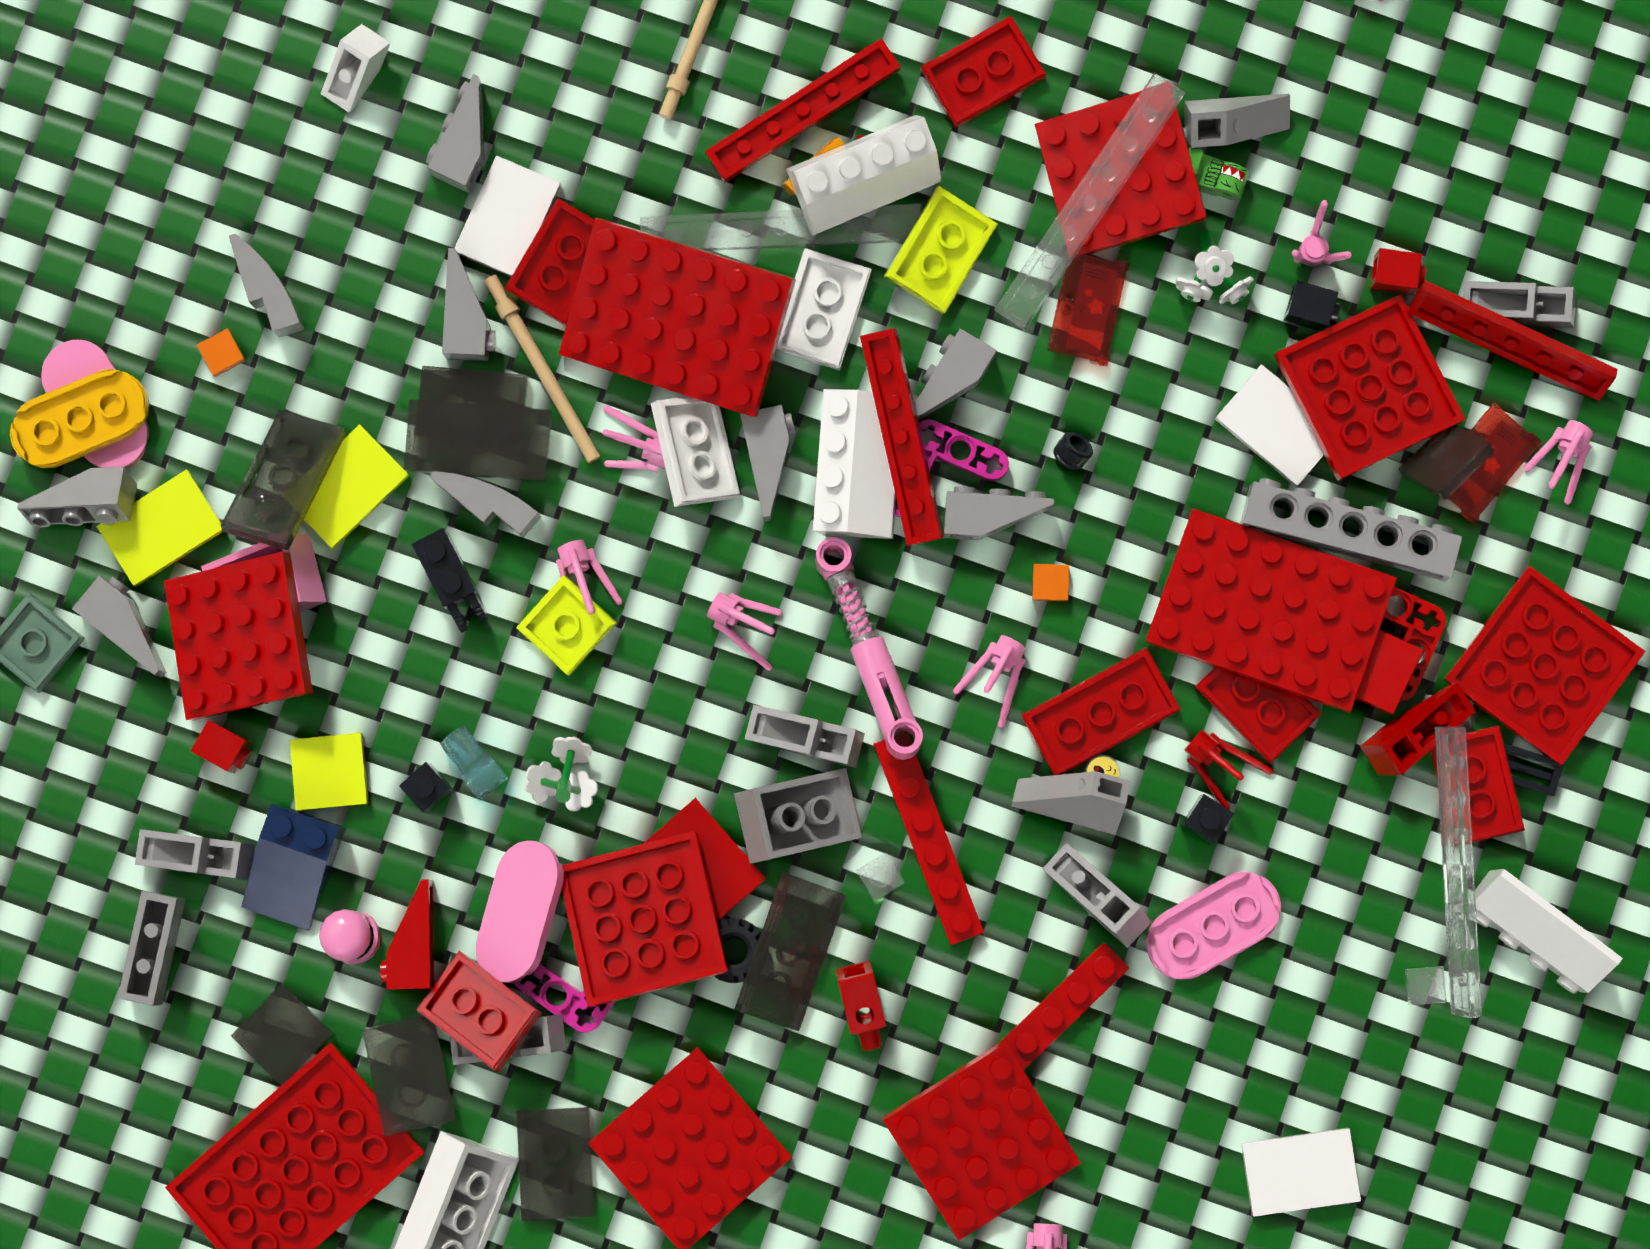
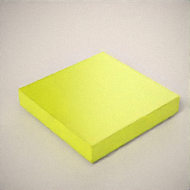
M563 575L516 628L565 674L570 676L613 629L617 622L593 600L595 612L594 614H589L580 588L566 575Z
M363 733L290 739L296 811L369 804Z

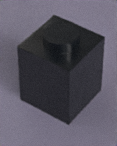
M1297 280L1292 287L1283 321L1317 331L1327 329L1330 323L1336 324L1341 304L1336 303L1338 292Z
M428 762L421 765L399 785L422 813L429 814L455 791L435 767Z
M1202 794L1197 798L1180 826L1209 845H1213L1217 842L1235 813L1207 795Z

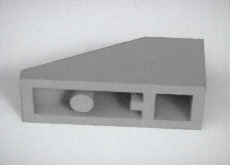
M448 248L442 354L446 359L489 361V351H495L496 332L495 330H490V324L455 248Z
M782 405L759 409L757 417L740 414L764 522L770 521L772 518L790 447L789 435L795 434L791 413L784 414Z
M98 576L72 610L152 674L163 678L167 672L135 601L126 595L130 589L114 576L110 580Z
M1068 843L1042 868L1125 947L1128 948L1151 924L1152 921L1133 900Z

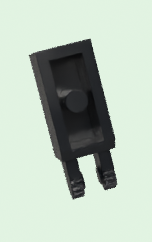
M441 528L412 543L443 607L450 612L460 632L468 630L465 617L460 613L457 606L468 600L473 607L472 611L480 622L487 620L488 617L477 597L480 595L449 533L444 528Z

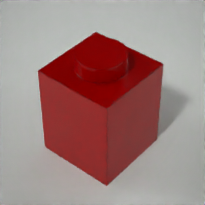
M1379 248L1374 255L1370 290L1412 296L1418 289V286H1421L1425 280L1426 265H1421L1422 254Z
M208 720L190 751L223 770L235 774L237 768L242 770L252 754V751L249 750L252 742L220 724Z

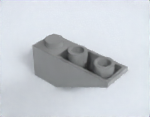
M473 74L469 83L465 81L461 86L457 96L459 104L454 114L450 112L442 125L441 131L444 132V135L439 145L433 144L426 158V163L429 164L427 168L433 177L467 193H470L485 163L483 89L479 76Z
M1290 94L1184 101L1185 137L1191 148L1224 146L1290 129Z
M961 328L955 337L949 334L939 350L944 356L936 367L933 364L929 366L921 380V383L925 384L924 389L919 397L915 394L912 395L918 422L977 387L993 361L997 350Z
M125 467L90 468L18 503L17 509L31 525L42 528L53 524L81 526L83 523H102L112 525L116 522L131 521L137 483Z
M955 486L954 491H947L944 538L981 540L1052 509L1054 499L1046 498V493L1038 491L1025 492V497L1011 496V491L1007 489H990L989 494L975 493L974 487Z
M1097 771L1022 778L1017 780L1011 806L1116 835L1126 806L1130 781Z

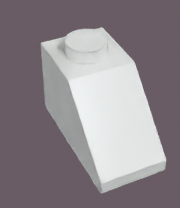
M363 24L343 37L339 42L321 95L350 113L381 70L391 42Z

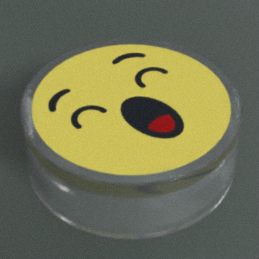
M1099 755L1092 758L1084 769V772L1097 771L1118 778L1121 776L1119 764L1115 759L1107 755Z

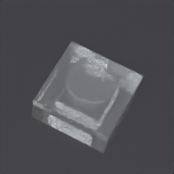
M887 852L856 870L874 901L905 883Z
M1443 966L1405 969L1408 1005L1447 1002Z

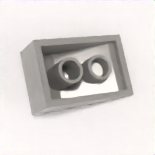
M846 768L734 793L750 864L862 838Z

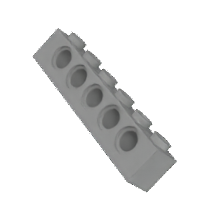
M1261 478L1259 483L1254 481L1249 486L1240 525L1282 539L1437 580L1447 581L1452 578L1462 536L1453 534L1454 529L1439 524H1433L1432 528L1418 525V519L1405 515H1398L1397 519L1384 516V510L1372 506H1364L1363 510L1349 507L1350 502L1348 500L1338 497H1329L1328 501L1315 498V492L1304 488H1295L1294 492L1281 489V483L1270 479ZM1278 501L1286 503L1290 508L1289 518L1282 519L1277 517L1273 511V504ZM1315 510L1322 513L1325 519L1323 527L1316 528L1309 523V511ZM1344 520H1353L1358 524V536L1350 537L1344 533L1342 528ZM1379 529H1387L1392 533L1394 538L1392 546H1384L1378 541L1377 532ZM1414 538H1421L1426 541L1428 545L1426 555H1418L1414 552L1412 548Z

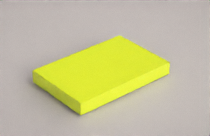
M938 186L888 268L884 278L939 313L945 314L998 223Z
M359 424L293 487L283 499L334 550L410 475Z
M187 469L134 502L131 521L116 522L112 525L101 523L96 526L135 587L226 530Z

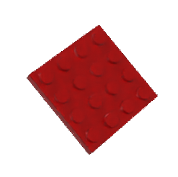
M1170 82L1034 124L1068 253L1072 260L1208 219Z
M1401 294L1274 354V358L1337 481L1466 420L1411 314L1407 313L1408 307Z
M281 551L164 581L186 720H198L313 693L290 552Z
M1528 566L1443 681L1449 685L1457 682L1470 701L1537 751L1561 766L1646 651L1537 570Z
M696 831L562 865L564 871L562 893L588 1007L592 1008L730 972Z
M1005 1040L882 1117L886 1127L958 1241L1081 1164Z
M698 1047L588 1142L589 1146L677 1249H689L792 1158Z

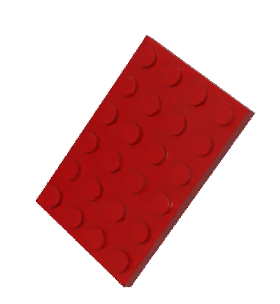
M595 218L558 355L751 417H757L796 279L605 219Z
M1192 508L1145 643L1350 713L1397 577Z
M331 1042L165 1188L216 1249H316L426 1151L334 1043Z

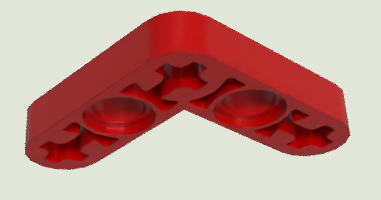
M1394 587L1391 597H1400L1405 602L1406 609L1403 615L1393 616L1386 608L1383 620L1405 629L1402 640L1410 644H1418L1424 650V657L1415 669L1417 674L1416 676L1412 675L1407 686L1409 690L1404 692L1400 702H1404L1414 696L1445 628L1446 616L1438 606ZM1414 604L1419 606L1415 613L1421 616H1426L1432 612L1434 614L1433 620L1438 623L1437 627L1432 626L1425 630L1423 628L1424 622L1415 617L1412 618L1411 624L1406 622V619L1413 611Z

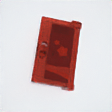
M1068 251L1049 338L1048 351L1089 360L1091 364L1108 366L1110 345L1126 272L1129 270V263L1116 259L1110 261Z
M1493 403L1428 482L1461 510L1460 513L1468 521L1475 524L1479 520L1480 514L1534 449L1542 444V441L1531 431L1527 432L1499 406Z

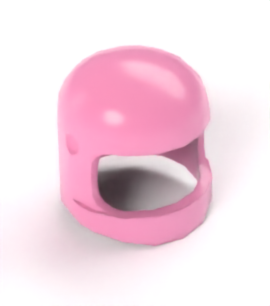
M344 909L335 911L326 917L320 928L319 939L321 947L327 955L346 964L355 965L364 963L375 955L380 946L381 934L379 926L373 917L358 911ZM369 923H370L371 926L373 927V932H374L373 945H372V947L370 948V950L368 951L367 954H365V955L362 956L361 958L357 959V958L360 957L362 954H364V952L366 951V949L368 948V946H369V944H370V939H371V931H370V926H369Z

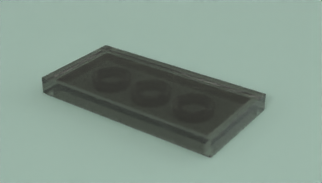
M410 400L404 471L433 473V471L463 476L546 482L552 411Z
M279 410L220 525L223 532L289 550L346 435L344 428Z
M782 873L734 1008L735 1010L796 1031L800 1030L847 895L799 877Z

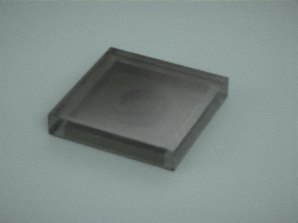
M1454 425L1432 436L1398 470L1405 479L1445 501L1494 454L1495 450L1489 442Z
M281 983L233 1032L231 1037L269 1075L282 1085L334 1033L284 983Z

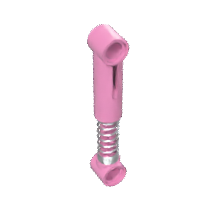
M827 538L817 547L816 569L824 577V580L828 581L830 589L833 590L832 594L837 596L835 602L841 606L839 612L844 614L842 620L848 624L846 630L851 631L849 638L852 640L853 647L850 651L885 738L886 748L897 759H910L920 750L923 739L922 729L916 722L883 636H879L878 632L873 631L871 627L874 623H870L868 619L870 614H866L865 611L867 605L862 604L861 599H863V596H859L858 593L860 588L856 587L854 583L856 576L853 573L855 569L851 561V548L841 538ZM833 551L838 552L843 557V561L834 566L826 563L823 558L827 553ZM885 690H887L889 694L890 700L898 717V720L896 721L893 717L886 696L884 694ZM901 731L909 732L914 738V743L909 747H901L895 742L894 736Z

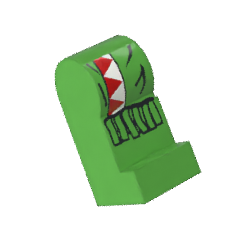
M1190 147L1189 152L1200 191L1230 200H1240L1249 171L1243 166L1203 154V150Z

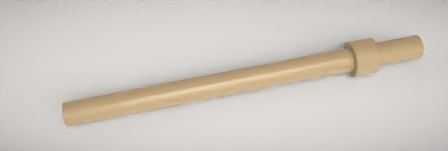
M703 0L676 72L670 75L665 87L668 92L659 112V116L664 119L672 120L680 97L685 96L690 84V81L687 79L718 0Z
M497 275L490 276L484 282L497 303L495 306L496 311L502 320L506 319L588 464L600 458V455L518 313L520 311L519 306L513 297L508 296Z

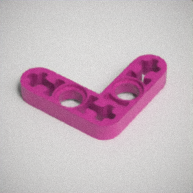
M927 419L919 422L920 431L926 432L928 427L934 429V437L942 441L944 434L951 436L946 442L944 454L937 451L941 445L939 443L930 441L928 445H924L929 472L935 459H938L989 482L999 481L1006 475L1009 461L1006 454L1000 449L937 421ZM958 441L967 443L971 451L969 457L965 460L953 458L950 454V447L953 443ZM977 448L984 450L980 457L990 461L993 456L998 457V465L1003 467L1002 470H994L993 474H989L986 472L987 465L977 461L976 468L970 466L975 458ZM895 509V517H900L898 509Z
M539 964L533 972L534 976L543 980L546 974L551 979L542 986L539 996L533 992L538 987L534 982L526 981L523 984L519 981L513 983L518 989L554 1015L562 1014L563 1021L579 1032L595 1030L616 1003V1001L607 1003L603 1011L599 1006H596L591 1014L595 1019L594 1023L587 1022L582 1026L578 1023L580 1016L576 1012L579 1008L582 1010L588 1008L584 990L580 992L543 964ZM552 985H560L566 990L567 998L562 1005L554 1006L548 1002L546 993Z

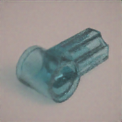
M463 725L454 730L440 743L445 753L461 771V778L478 800H482L508 780L507 775L490 754L487 755L466 726Z

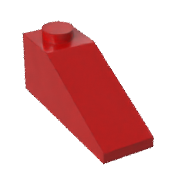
M1453 682L1384 725L1360 747L1378 775H1402L1476 711L1459 684Z
M423 879L420 881L386 952V960L381 961V982H386L387 990L432 988L435 984L433 880Z

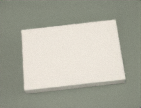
M496 156L456 243L455 249L458 254L511 277L551 210L561 188V183Z
M805 248L795 276L796 282L776 351L840 371L872 269Z
M1262 364L1215 418L1217 422L1295 487L1300 484L1324 455L1291 389Z
M692 397L656 400L651 403L674 507L735 499L741 496L720 406Z
M1350 1128L1241 1143L1253 1217L1361 1201Z

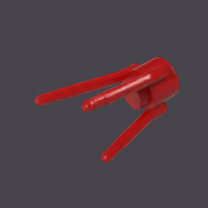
M1202 729L1184 750L1191 756L1186 762L1198 772L1219 803L1229 810V803L1203 767L1202 762L1208 767L1215 761L1237 780L1242 781L1244 775L1219 755L1222 752L1219 749L1221 748L1269 775L1273 774V769L1221 740L1213 732L1209 735Z

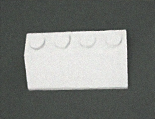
M917 115L786 169L811 235L818 234L941 182L937 149L925 117Z
M823 389L813 531L828 537L893 539L896 495L873 392Z
M1505 869L1490 870L1464 904L1472 910L1469 916L1485 928L1489 924L1501 932L1498 936L1501 941L1515 950L1518 946L1530 954L1527 958L1530 963L1544 972L1549 968L1559 976L1557 983L1573 994L1577 990L1582 993H1589L1623 959Z
M441 1131L394 1249H484L519 1159L470 1139Z

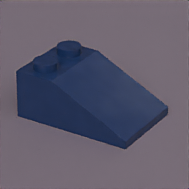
M271 804L258 839L241 907L310 930L345 828Z

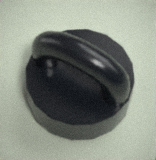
M1066 432L1054 447L1053 454L1063 467L1069 470H1079L1092 457L1093 449L1084 436L1075 432Z

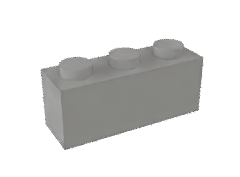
M141 891L118 999L151 1006L163 1004L186 899Z

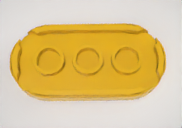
M115 369L98 371L24 403L17 411L14 422L11 424L10 439L12 446L21 458L34 466L54 468L64 465L135 434L143 426L148 416V395L140 381L127 372Z

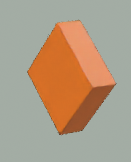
M228 328L197 344L214 377L246 361Z
M1033 564L1032 600L1068 602L1069 565Z

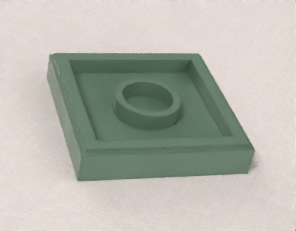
M28 593L0 626V663L34 691L40 693L84 641L85 637L34 595Z

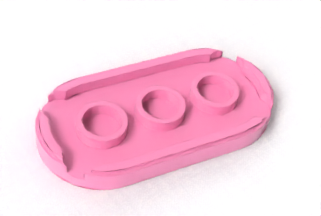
M70 340L59 344L48 354L42 366L41 379L44 390L48 393L105 369L116 370L108 355L97 345L85 340ZM147 421L132 436L84 457L90 463L100 468L125 467L127 469L133 466L143 457L147 449L145 448L149 439Z
M536 841L519 842L509 848L501 858L476 941L478 964L503 983L513 984L522 981L520 979L526 975H531L539 966L563 885L564 871L562 864L559 863L556 857V852L550 846Z
M1237 872L1222 878L1163 912L1153 921L1146 938V949L1152 964L1161 973L1174 979H1192L1206 973L1263 940L1274 931L1281 912L1279 894L1269 880L1255 873Z

